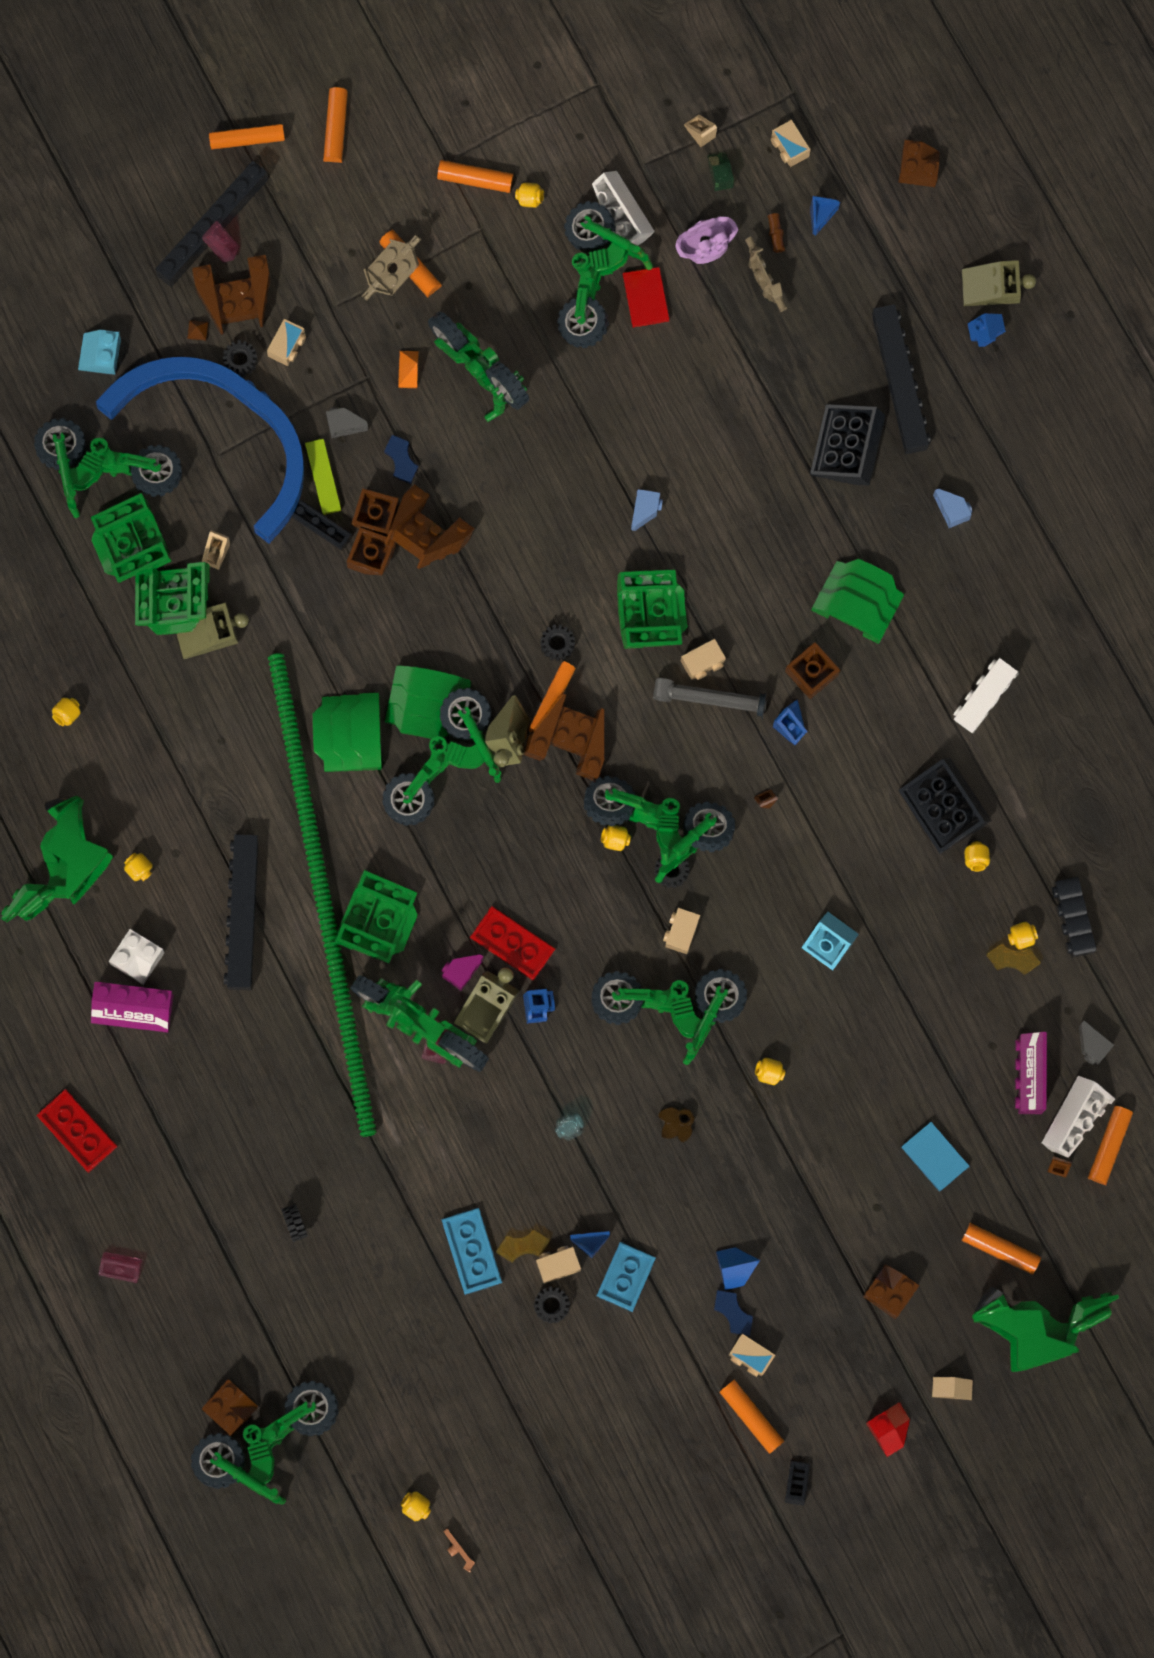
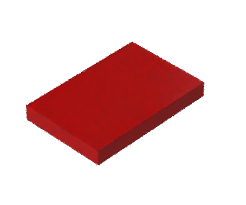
M660 268L623 273L632 328L669 322Z

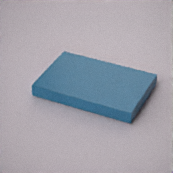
M932 1122L901 1147L939 1192L969 1167Z
M620 1242L597 1297L633 1312L656 1257Z

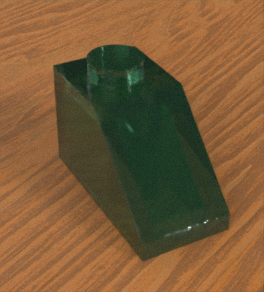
M726 153L708 155L707 159L714 191L733 188L734 178Z

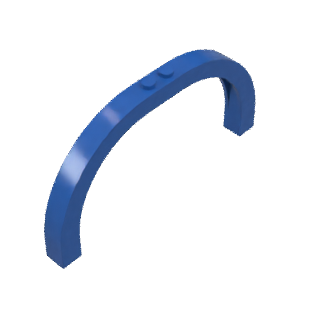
M172 357L148 362L127 372L115 381L96 401L97 409L112 420L136 395L162 382L191 379L208 382L226 390L271 426L279 437L286 454L287 468L282 489L272 506L254 525L255 533L270 544L288 523L293 512H295L304 481L303 456L298 436L293 425L282 410L270 400L267 393L257 390L250 380L246 381L232 370L208 360Z

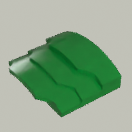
M142 493L91 517L95 527L91 541L104 572L115 576L118 583L135 575L138 576L152 568L157 569L172 561L161 530Z
M860 559L846 564L836 561L811 611L827 619L829 616H832L862 631L863 637L879 644L904 594L896 589L891 574Z
M206 562L187 564V568L158 571L152 568L138 576L135 575V625L148 626L157 635L192 632L200 620L206 619L210 565Z
M676 570L620 572L617 578V599L624 649L682 645L681 634L688 626L684 589L676 581Z
M396 666L385 723L396 725L401 734L428 739L436 736L443 738L448 735L451 736L445 730L440 720V707L443 704V700L451 692H455L457 689H470L471 680L435 670ZM466 701L458 703L462 709L465 708ZM456 706L453 708L452 714L458 713L459 709ZM453 717V722L457 725L461 717Z
M379 693L322 697V705L313 713L314 752L324 761V772L382 770Z
M364 870L349 901L334 942L389 964L392 955L404 951L418 916L413 905L417 892Z

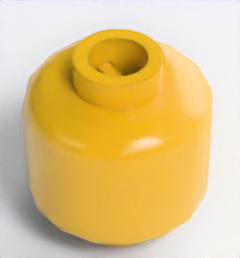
M522 183L519 189H516L515 198L522 207L536 208L543 202L544 190L537 183Z
M62 698L53 707L52 718L61 726L71 725L81 714L79 703L74 698Z
M608 825L601 834V843L604 844V847L617 851H622L625 846H628L631 839L626 827Z
M972 842L965 848L966 866L972 871L985 870L990 864L989 848L981 842Z
M133 853L124 862V871L134 881H139L140 879L145 881L152 874L150 870L153 865L142 853Z
M1028 922L1013 925L1010 928L1011 934H1008L1010 944L1015 945L1019 950L1033 946L1035 939H1038L1034 925H1030Z
M764 1058L762 1061H758L755 1075L760 1082L776 1085L780 1080H783L785 1069H783L780 1061Z
M417 1491L407 1493L400 1504L402 1506V1513L413 1521H419L422 1518L426 1519L431 1512L429 1499Z

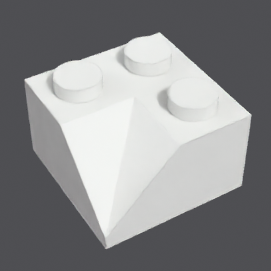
M129 929L109 960V963L144 985L164 955V951Z

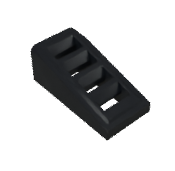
M790 1461L785 1503L802 1506L805 1504L810 1463ZM793 1469L805 1470V1473L793 1472ZM792 1477L804 1478V1481L792 1480ZM791 1485L801 1486L803 1489L791 1488ZM790 1493H792V1494H798V1495H802V1496H794V1495H790Z

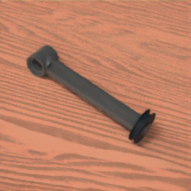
M664 678L656 679L653 699L658 701L670 702L672 699L754 711L757 713V716H762V718L767 705L766 693L761 694L760 692L759 697L677 685L674 684V681Z

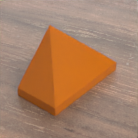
M400 351L398 388H417L418 351Z

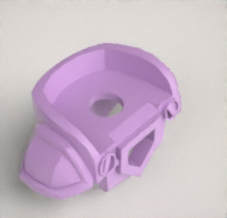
M729 217L700 220L678 237L675 246L676 251L680 257L689 258L697 264L714 261L727 251L728 243L732 241L738 232L737 225ZM703 236H708V237H710L709 240H704V241L700 242L701 237H703Z

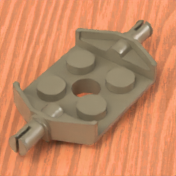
M415 234L407 243L390 239L391 243L368 269H364L369 288L361 296L366 301H368L373 293L377 292L392 296L419 266L414 247L421 240L418 235ZM392 263H396L398 267L395 273H391L389 270Z
M753 237L747 238L745 241L750 253L748 266L753 270L755 279L763 290L764 298L776 303L780 312L785 311L787 307L783 301L780 282L774 284L772 276L765 271L766 265L760 254L763 248L756 246Z

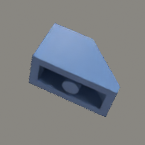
M638 489L632 531H636L655 518L657 510L661 511L663 499H659L660 493Z
M941 489L935 490L933 496L949 528L970 520L972 508L968 502H965L964 498Z

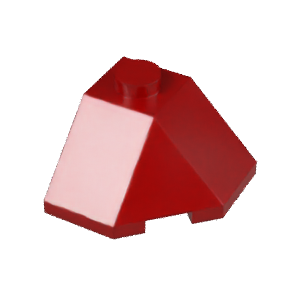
M897 1403L866 1423L886 1457L904 1447L910 1419L901 1404Z

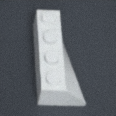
M617 171L604 172L592 183L599 204L604 205L615 220V233L638 246L655 232Z
M1000 658L998 661L995 659L988 667L989 673L986 677L982 675L976 683L978 688L975 692L972 690L965 698L966 704L963 707L959 706L953 714L956 716L954 720L972 734L988 715V711L998 702L1000 695L1008 689L1012 679H1015L1019 674L1017 670Z
M1078 1076L1045 1135L1042 1144L1052 1152L1069 1158L1083 1140V1134L1093 1128L1095 1119L1105 1113L1104 1108L1108 1103L1112 1104L1115 1098L1095 1081Z

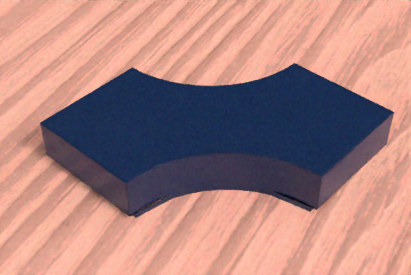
M392 435L384 453L391 457L395 464L393 476L411 484L419 467L408 456L409 442Z
M717 1290L714 1310L722 1313L727 1318L730 1325V1333L750 1336L753 1316L747 1315L740 1309L736 1293Z

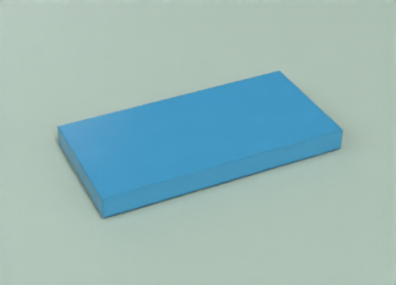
M479 1208L441 1219L464 1294L501 1284L502 1280Z

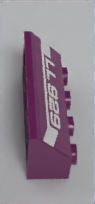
M94 982L91 1023L168 1033L174 994L168 990Z
M1047 1032L1021 1034L1015 1040V1051H1018V1058L1015 1059V1070H1018V1078H1015V1089H1018V1097H1015V1109H1018V1114H1042L1046 1110Z

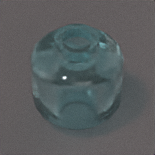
M569 1112L556 1120L557 1127L555 1132L560 1139L563 1137L565 1140L571 1141L583 1133L585 1124L578 1113Z

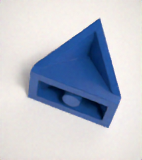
M817 196L812 197L810 214L812 232L815 236L838 211L840 206L838 200Z
M798 699L787 706L773 723V727L793 745H796L808 732L804 727Z
M610 1232L570 1235V1241L589 1257L593 1258L610 1237Z
M736 1247L717 1251L716 1254L725 1290L744 1286L760 1260Z

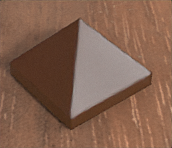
M189 320L187 339L206 341L208 322Z
M771 789L754 796V800L762 808L770 809L778 800Z
M1053 1157L1047 1172L1066 1178L1072 1162Z

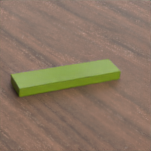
M324 439L305 443L322 514L326 515L341 511Z

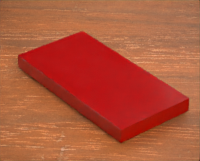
M491 906L470 936V939L532 981L536 979L555 951L554 947L493 906Z
M66 1089L36 1115L88 1173L118 1147Z

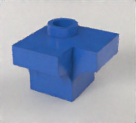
M984 313L968 323L971 341H978L979 347L987 346L994 342L997 336L1006 332L1002 314Z
M547 989L531 990L523 995L527 1024L546 1022L547 1012L555 1011L553 991H547Z

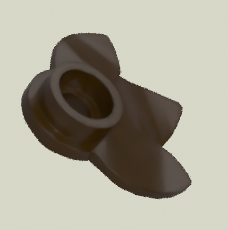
M670 1107L658 1114V1117L665 1122L662 1128L663 1138L671 1139L678 1136L682 1143L690 1138L692 1134L691 1125L694 1122V1114L691 1110L687 1108L677 1110ZM682 1115H686L688 1117V1120L686 1122H683L681 1120Z

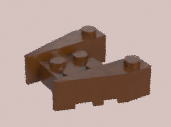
M266 255L247 258L251 278L214 285L211 265L192 268L197 294L221 335L223 334L222 324L259 318L260 328L263 327L270 285Z
M414 484L404 494L384 544L387 545L391 540H394L420 560L417 566L420 569L430 565L431 562L437 559H444L451 553H458L469 542L475 528L459 517L446 531L421 513L429 498V494Z
M562 694L556 699L536 728L528 736L524 755L541 761L545 759L549 745L581 756L575 774L593 781L599 777L604 762V709L597 710L594 718L564 707L563 703L566 694Z

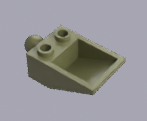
M1019 260L1000 261L962 269L964 306L1020 303V286L1031 289L1036 284V278L1032 274H1026L1020 278Z
M226 603L206 608V619L200 620L192 632L177 634L183 659L238 644L234 626L238 628L246 627L249 622L248 616L244 613H238L232 619ZM223 616L225 617V621L223 622L222 620H219V618Z
M516 695L509 699L487 730L485 742L494 756L495 765L498 767L521 763L522 756L525 753L524 747L531 720Z
M502 968L498 972V977L487 970L479 979L454 1024L487 1044L520 992L508 984L513 979L512 970Z

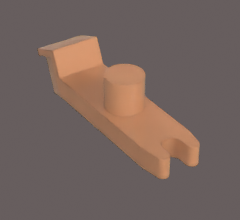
M444 1530L443 1532L453 1544L447 1551L452 1557L459 1552L466 1561L463 1569L471 1573L470 1570L475 1562L467 1556L449 1530Z

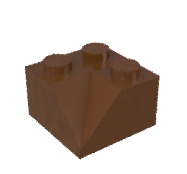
M905 140L902 149L898 183L935 187L938 177L940 151L924 142Z
M362 488L352 525L387 537L399 507V498Z
M359 528L347 559V568L363 574L383 575L393 556L396 542L391 540L386 545L384 543L387 537Z
M815 642L788 664L785 672L805 695L812 699L839 676L840 669Z
M885 1264L863 1297L893 1319H896L919 1285Z
M228 1379L202 1407V1410L232 1437L259 1407Z

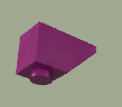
M474 955L453 959L451 963L447 962L442 969L443 979L462 991L483 962L484 957L482 955Z

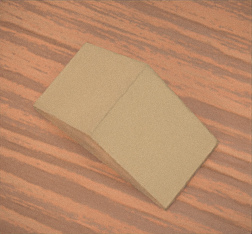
M697 115L684 124L700 147L716 137V125L701 115Z
M211 530L202 562H206L211 567L219 570L230 547L229 537Z
M933 1377L932 1397L972 1400L973 1380L956 1377Z

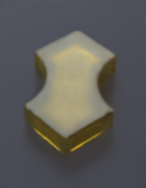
M1002 943L987 954V957L997 971L1010 967L1026 975L1041 964L1030 948L1023 951H1013Z
M532 1230L529 1235L523 1238L516 1239L506 1236L496 1253L511 1263L518 1257L526 1254L539 1257L550 1240L535 1230Z

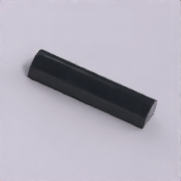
M299 499L291 518L343 551L350 542L352 534Z

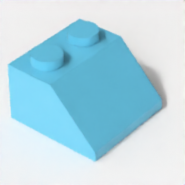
M97 330L84 333L78 370L116 375L121 343L119 332Z
M827 912L806 940L802 949L831 970H834L859 934Z

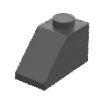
M334 407L326 411L331 438L368 431L367 421L346 408Z
M1083 1021L1079 1025L1082 1054L1085 1055L1084 1059L1088 1063L1098 1065L1114 1045L1087 1022Z

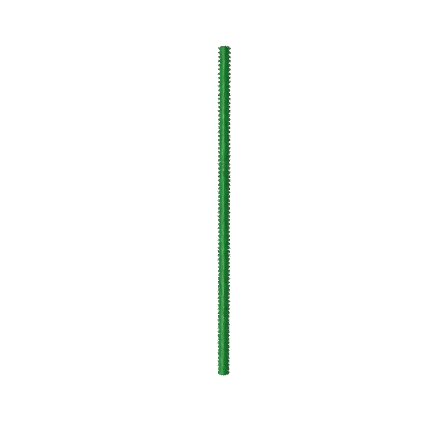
M275 653L268 657V661H270L269 666L271 667L270 672H272L271 677L274 678L272 683L275 684L273 688L276 689L274 694L277 695L275 699L278 701L276 704L279 706L278 712H280L282 734L285 735L283 740L286 741L284 745L287 746L285 748L286 752H288L286 756L289 758L287 761L290 763L289 769H291L293 791L296 792L294 797L297 798L295 802L298 803L296 806L299 809L298 815L300 817L298 818L301 821L303 843L306 844L304 849L307 850L305 854L308 855L306 859L309 861L307 864L310 867L311 884L314 885L312 889L315 890L313 895L316 896L314 898L317 902L315 906L318 907L316 911L319 913L318 919H320V930H322L321 936L324 937L322 942H325L323 947L326 948L324 952L327 954L325 957L328 960L329 977L332 978L330 983H333L331 988L334 989L332 991L333 995H335L333 999L336 1001L334 1004L337 1006L338 1024L341 1025L339 1029L342 1030L340 1035L343 1036L341 1040L344 1042L342 1045L345 1048L346 1065L349 1066L347 1071H350L348 1074L351 1077L349 1081L352 1083L350 1087L353 1089V1101L356 1102L354 1106L357 1107L355 1112L358 1113L356 1118H359L357 1123L360 1124V1127L358 1128L361 1130L360 1136L368 1137L377 1133V1130H374L376 1125L373 1124L375 1120L372 1118L374 1114L371 1112V1100L368 1099L370 1094H367L369 1089L366 1088L368 1084L365 1080L367 1078L364 1076L363 1059L360 1058L362 1053L359 1052L361 1050L358 1047L360 1042L357 1041L359 1037L356 1035L357 1029H355L354 1012L351 1011L353 1006H350L352 1001L349 1000L351 996L348 994L349 988H347L346 971L343 970L345 965H342L344 960L341 957L343 955L340 953L341 947H339V944L334 942L338 932L335 929L337 924H334L336 919L333 918L335 916L334 912H332L334 910L333 906H331L333 903L330 900V889L327 888L329 883H327L328 878L325 877L327 875L324 871L326 867L323 866L325 862L322 860L323 854H321V843H319L320 837L317 836L319 832L316 831L318 826L315 825L317 821L314 819L316 816L313 814L314 808H312V797H310L311 791L308 790L310 785H307L309 780L306 779L308 777L305 773L307 770L304 768L306 764L303 762L305 759L302 756L300 734L297 733L299 729L296 728L298 723L295 722L297 718L294 716L296 713L293 711L294 705H292L290 683L287 682L289 677L286 676L288 672L285 671L287 669L286 665H284L286 661L283 659L285 656L282 653Z

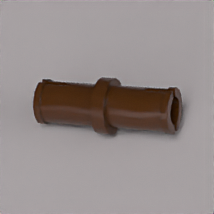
M778 213L768 215L769 236L772 239L774 253L785 251L782 237L784 231L781 229L780 215Z

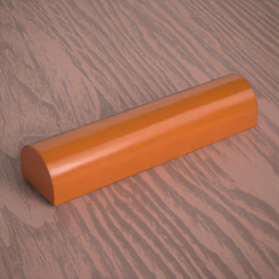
M340 87L329 89L324 162L342 163L348 91Z
M282 124L212 132L209 134L211 150L285 141Z
M440 160L437 175L439 180L510 193L514 177L512 173Z
M394 230L387 232L380 240V245L384 249L391 243L390 239L405 243ZM417 257L419 266L409 277L428 298L442 287V284Z
M565 661L561 663L529 727V732L536 728L556 699L564 693L576 669L571 664Z
M1114 1106L1088 1179L1106 1186L1132 1118V1111L1120 1106Z
M969 1223L962 1238L963 1242L1031 1275L1034 1274L1041 1260V1256L972 1223Z
M735 1379L719 1392L769 1454L785 1442Z

